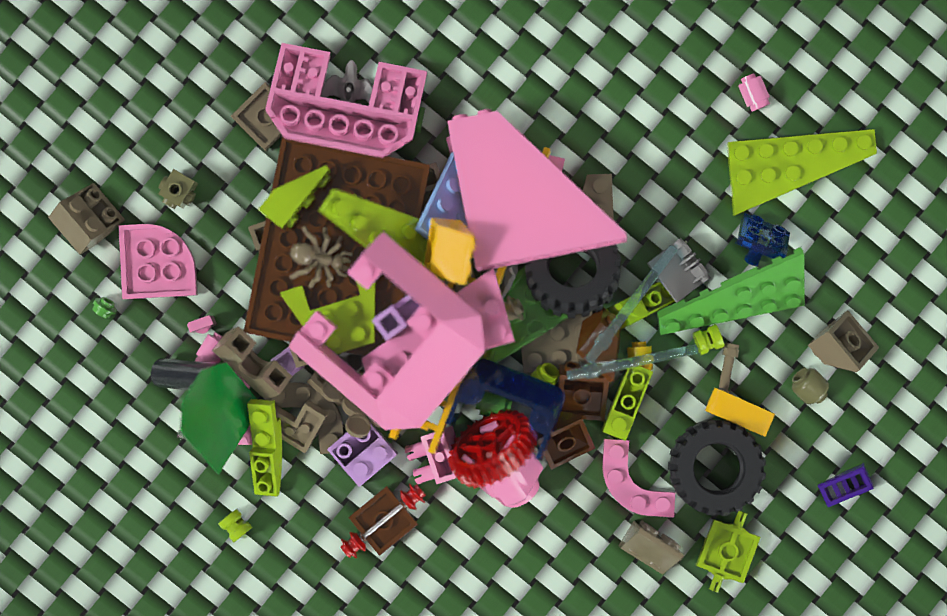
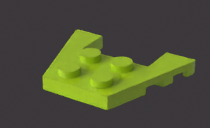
M356 281L360 292L359 296L314 310H310L303 286L280 292L282 298L303 327L318 310L337 326L324 343L335 354L375 342V324L372 321L375 318V282L369 289H366Z

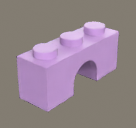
M407 295L372 321L385 340L388 341L409 326L407 322L421 305Z

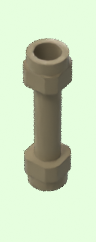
M725 343L722 355H725L718 389L731 394L728 388L734 357H738L739 345Z

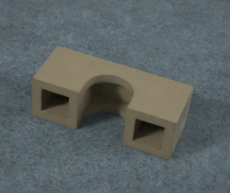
M238 326L226 332L212 351L224 362H227L265 400L279 395L293 376L276 360L267 362L259 358L252 350L257 343Z

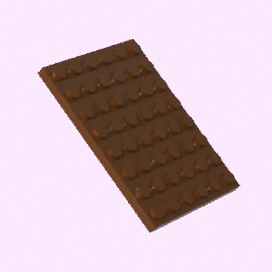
M282 136L272 191L324 166L331 170L329 174L331 179L323 189L319 187L313 194L315 196L314 201L307 209L303 207L297 215L300 218L291 229L287 226L283 230L266 216L244 332L292 342L297 332L303 328V325L280 294V292L303 286L310 310L359 296L360 292L356 280L348 274V271L362 256L361 254L366 248L319 211L332 190H339L420 219L430 165L388 156L384 158L289 140ZM303 226H306L309 232L316 237L320 248L324 243L323 228H328L327 234L330 237V242L325 252L336 245V240L339 236L343 237L341 248L332 253L331 256L334 257L343 251L353 253L352 256H343L351 261V263H343L349 267V270H340L341 273L347 274V277L337 275L336 270L333 269L332 265H329L328 267L334 279L331 282L332 286L327 287L326 280L328 276L322 265L321 279L315 283L313 288H310L309 284L316 276V267L308 274L300 275L295 279L290 278V275L309 266L296 263L290 256V250L295 244L305 243L313 246L312 241L302 230ZM381 273L375 281V317L402 300L405 296V291L384 273ZM375 326L374 343L346 351L345 353L366 356L385 343L386 340Z

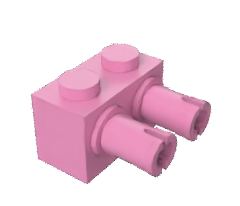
M453 426L445 428L436 454L428 452L435 432L422 436L421 442L405 447V453L414 452L407 455L409 461L427 455L430 465L413 470L414 477L422 475L415 479L417 484H422L432 479H435L436 484L457 478L451 471L448 457L451 456L448 452L452 450L451 444L455 443L454 439L456 438Z

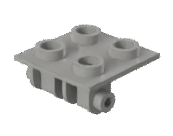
M682 238L647 263L676 303L711 278L708 274L710 271L706 270L702 263H699L701 259H696V253H692V250L687 245V241H683Z

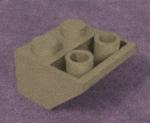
M94 183L60 201L48 217L79 255L97 245L125 221Z

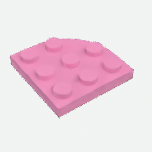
M152 224L119 225L122 299L198 295L195 260L191 250L181 237L169 229Z

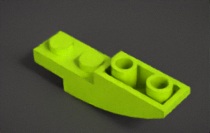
M251 399L248 402V412L253 448L249 454L254 494L278 497L282 473L281 418L276 417L275 401Z

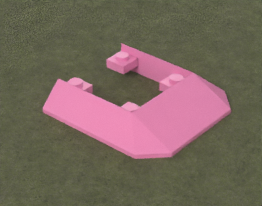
M382 232L361 254L362 256L348 271V274L363 287L369 289L381 273H384L421 306L407 324L426 339L396 376L377 360L361 376L324 344L337 326L318 310L304 327L297 332L289 348L384 430L420 428L484 353L482 315L385 232Z

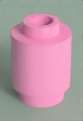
M755 73L741 79L742 84L738 85L746 106L750 107L752 112L770 104L768 100L770 96L761 76L756 77Z
M216 332L213 335L208 334L196 353L197 358L195 361L220 363L221 359L212 350L223 336Z

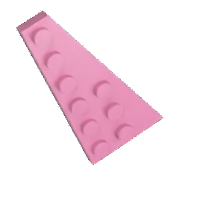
M492 268L456 293L482 315L485 350L515 342L495 270ZM408 326L362 358L365 372L377 360L396 376L426 339Z

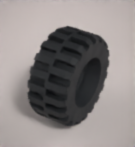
M616 244L581 251L588 254L595 261L597 271L595 277L589 283L580 287L563 286L551 277L549 267L554 257L526 262V280L528 289L532 291V297L536 302H541L543 309L546 311L552 309L553 315L561 317L562 313L568 314V318L575 319V314H582V317L590 316V311L592 310L597 313L603 309L604 303L608 304L611 301L613 293L617 291L619 285L621 257L618 254Z
M711 420L698 422L697 425L688 427L682 436H678L675 441L676 444L674 448H671L669 454L671 458L670 462H668V470H670L669 478L675 488V492L685 503L707 515L715 516V514L725 516L730 515V512L743 510V506L746 504L750 505L755 500L753 497L756 493H760L762 489L760 486L761 482L766 477V472H764L766 460L762 456L761 452L763 450L760 444L755 441V437L750 432L728 421ZM712 444L728 446L735 452L739 460L740 467L736 480L731 486L723 490L715 491L703 487L694 474V461L697 454L703 448Z

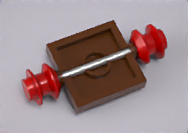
M409 483V491L404 492L401 490L400 497L402 500L400 501L390 488L386 486L348 518L360 531V534L350 532L351 538L349 540L341 539L343 543L340 546L342 551L349 558L353 556L357 559L356 552L359 550L366 551L365 542L368 541L380 556L417 526L418 523L406 508L417 510L416 503L418 501L425 503L423 497L426 494L418 484L413 486Z

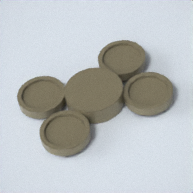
M358 372L361 376L364 375V372ZM327 380L323 383L321 394L326 400L330 402L343 400L342 408L349 415L345 428L351 436L356 438L365 437L370 431V422L374 426L382 428L370 417L368 420L366 418L367 414Z

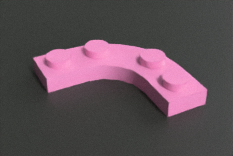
M604 439L602 470L606 486L612 496L623 507L634 513L646 516L674 517L675 492L642 489L629 476V440Z

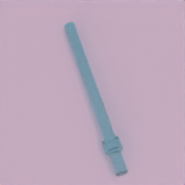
M670 245L604 333H600L594 340L595 345L585 357L587 362L593 364L603 350H607L612 343L611 339L677 253V249L674 246Z
M694 344L602 364L589 363L585 364L583 368L568 370L567 377L569 380L584 377L586 379L597 378L599 374L694 355L698 353V348Z

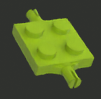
M737 512L733 524L713 519L697 560L696 566L706 569L714 575L709 589L719 593L723 579H732L744 583L761 538L742 528L748 515L745 512Z

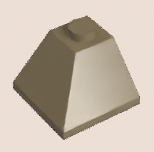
M848 310L823 329L808 344L814 355L823 364L854 372L861 370L879 348Z

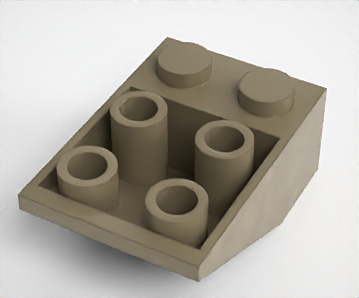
M641 520L640 524L633 521L618 545L622 550L662 575L684 556L679 550L681 546L675 540L663 533L659 537V532L643 520Z

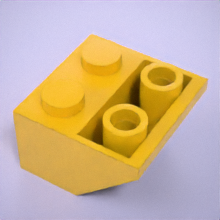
M431 218L424 266L437 277L466 285L467 276L471 274L470 256L471 252L475 250L476 239L461 220Z

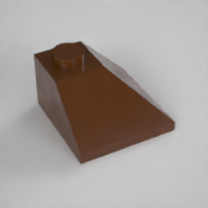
M603 307V309L582 321L576 353L611 383L615 378L620 350L621 322L615 314L610 313Z
M548 410L529 419L538 436L537 441L551 470L595 449L581 415Z

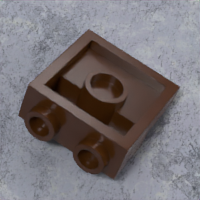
M572 361L565 363V365H559L555 411L581 415L582 419L604 421L609 381L591 365L590 367H582L577 362Z

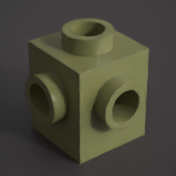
M173 169L169 177L165 176L158 187L160 189L158 194L164 197L162 202L169 207L175 209L179 206L184 209L185 205L189 206L196 196L194 190L198 183ZM179 188V192L175 194L176 189Z

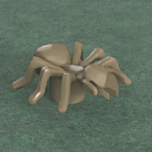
M303 226L302 230L312 241L313 246L305 243L295 244L290 250V256L296 263L309 266L290 275V278L295 279L300 275L308 274L316 267V276L309 284V287L313 288L315 283L321 279L322 265L328 276L326 280L327 287L332 286L331 282L334 279L328 267L329 265H332L337 275L347 277V274L341 273L340 270H349V267L343 263H351V261L343 256H352L353 253L343 251L334 257L331 256L332 253L341 248L343 237L339 236L336 240V245L325 252L330 242V237L327 234L328 228H323L324 243L320 248L316 237L309 232L306 226Z

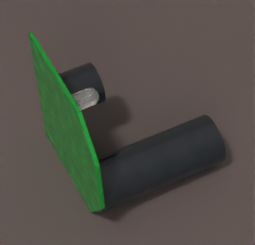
M167 358L156 360L151 368V379L155 386L188 390L182 399L178 436L182 439H187L217 474H220L250 426L248 402L251 399L257 398L227 362L220 364Z

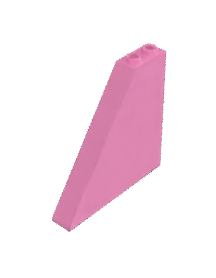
M485 109L477 112L478 115L468 117L467 114L454 116L453 120L448 121L467 225L476 239L473 257L477 272L627 242L626 233L498 111L492 112L491 109Z

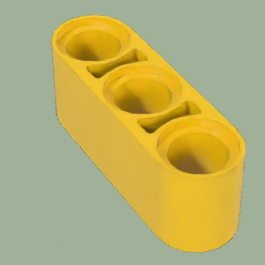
M714 388L705 408L706 412L766 437L775 416L772 412L717 388Z

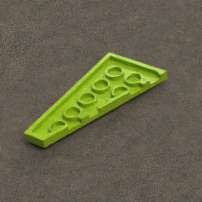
M875 129L728 142L727 152L733 216L877 154Z
M339 190L331 191L319 210L322 214L366 249L382 232H385L424 266L428 240L415 231L420 219Z

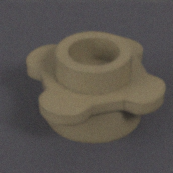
M510 296L506 297L507 301L504 302L509 320L513 321L518 318L523 320L522 313L524 308L519 299L511 298Z

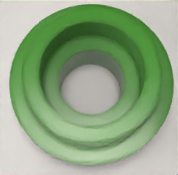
M107 297L95 298L92 309L96 314L106 319H109L111 315H115L117 309L111 299Z

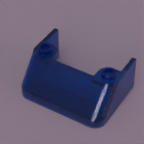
M478 359L469 369L459 386L445 423L454 427L463 403L467 405L479 403L484 396L485 390L532 407L529 416L530 426L535 431L544 434L535 457L542 461L565 403L563 390L556 385L488 359Z

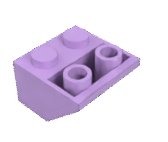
M371 422L370 431L365 437L356 438L347 432L327 449L359 487L398 454Z

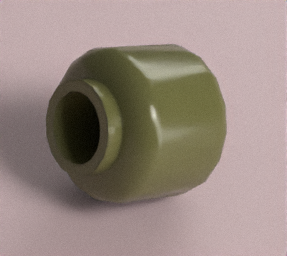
M803 368L793 376L792 390L805 404H819L826 399L829 383L816 369Z

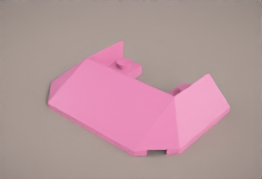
M286 43L281 44L265 111L285 139L381 158L386 157L413 140L427 71L379 62L369 106L321 97L330 61V52Z

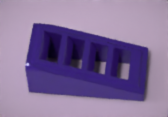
M864 463L818 484L827 507L874 489L873 482ZM860 474L864 482L863 485L859 484L855 475ZM851 478L852 483L855 487L852 490L850 489L846 479ZM838 482L842 483L846 493L841 494L837 485ZM832 485L837 497L832 498L827 488L828 486Z

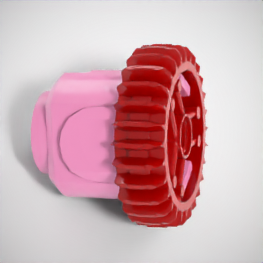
M507 409L505 412L499 410L497 414L491 412L490 416L483 415V419L475 420V423L471 426L467 425L468 429L460 432L461 436L454 439L455 443L451 444L452 450L448 452L451 454L448 457L449 466L455 477L467 487L477 488L479 486L488 495L494 497L506 507H518L530 501L538 492V477L543 470L542 464L534 453V446L537 445L536 439L538 436L530 420L517 410L512 412V410Z

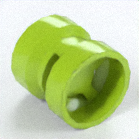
M716 324L709 326L705 331L698 330L692 333L700 355L708 353L710 349L724 347L722 335Z
M235 509L218 523L223 530H227L229 538L233 543L253 528L249 522L241 518L242 514L238 509Z

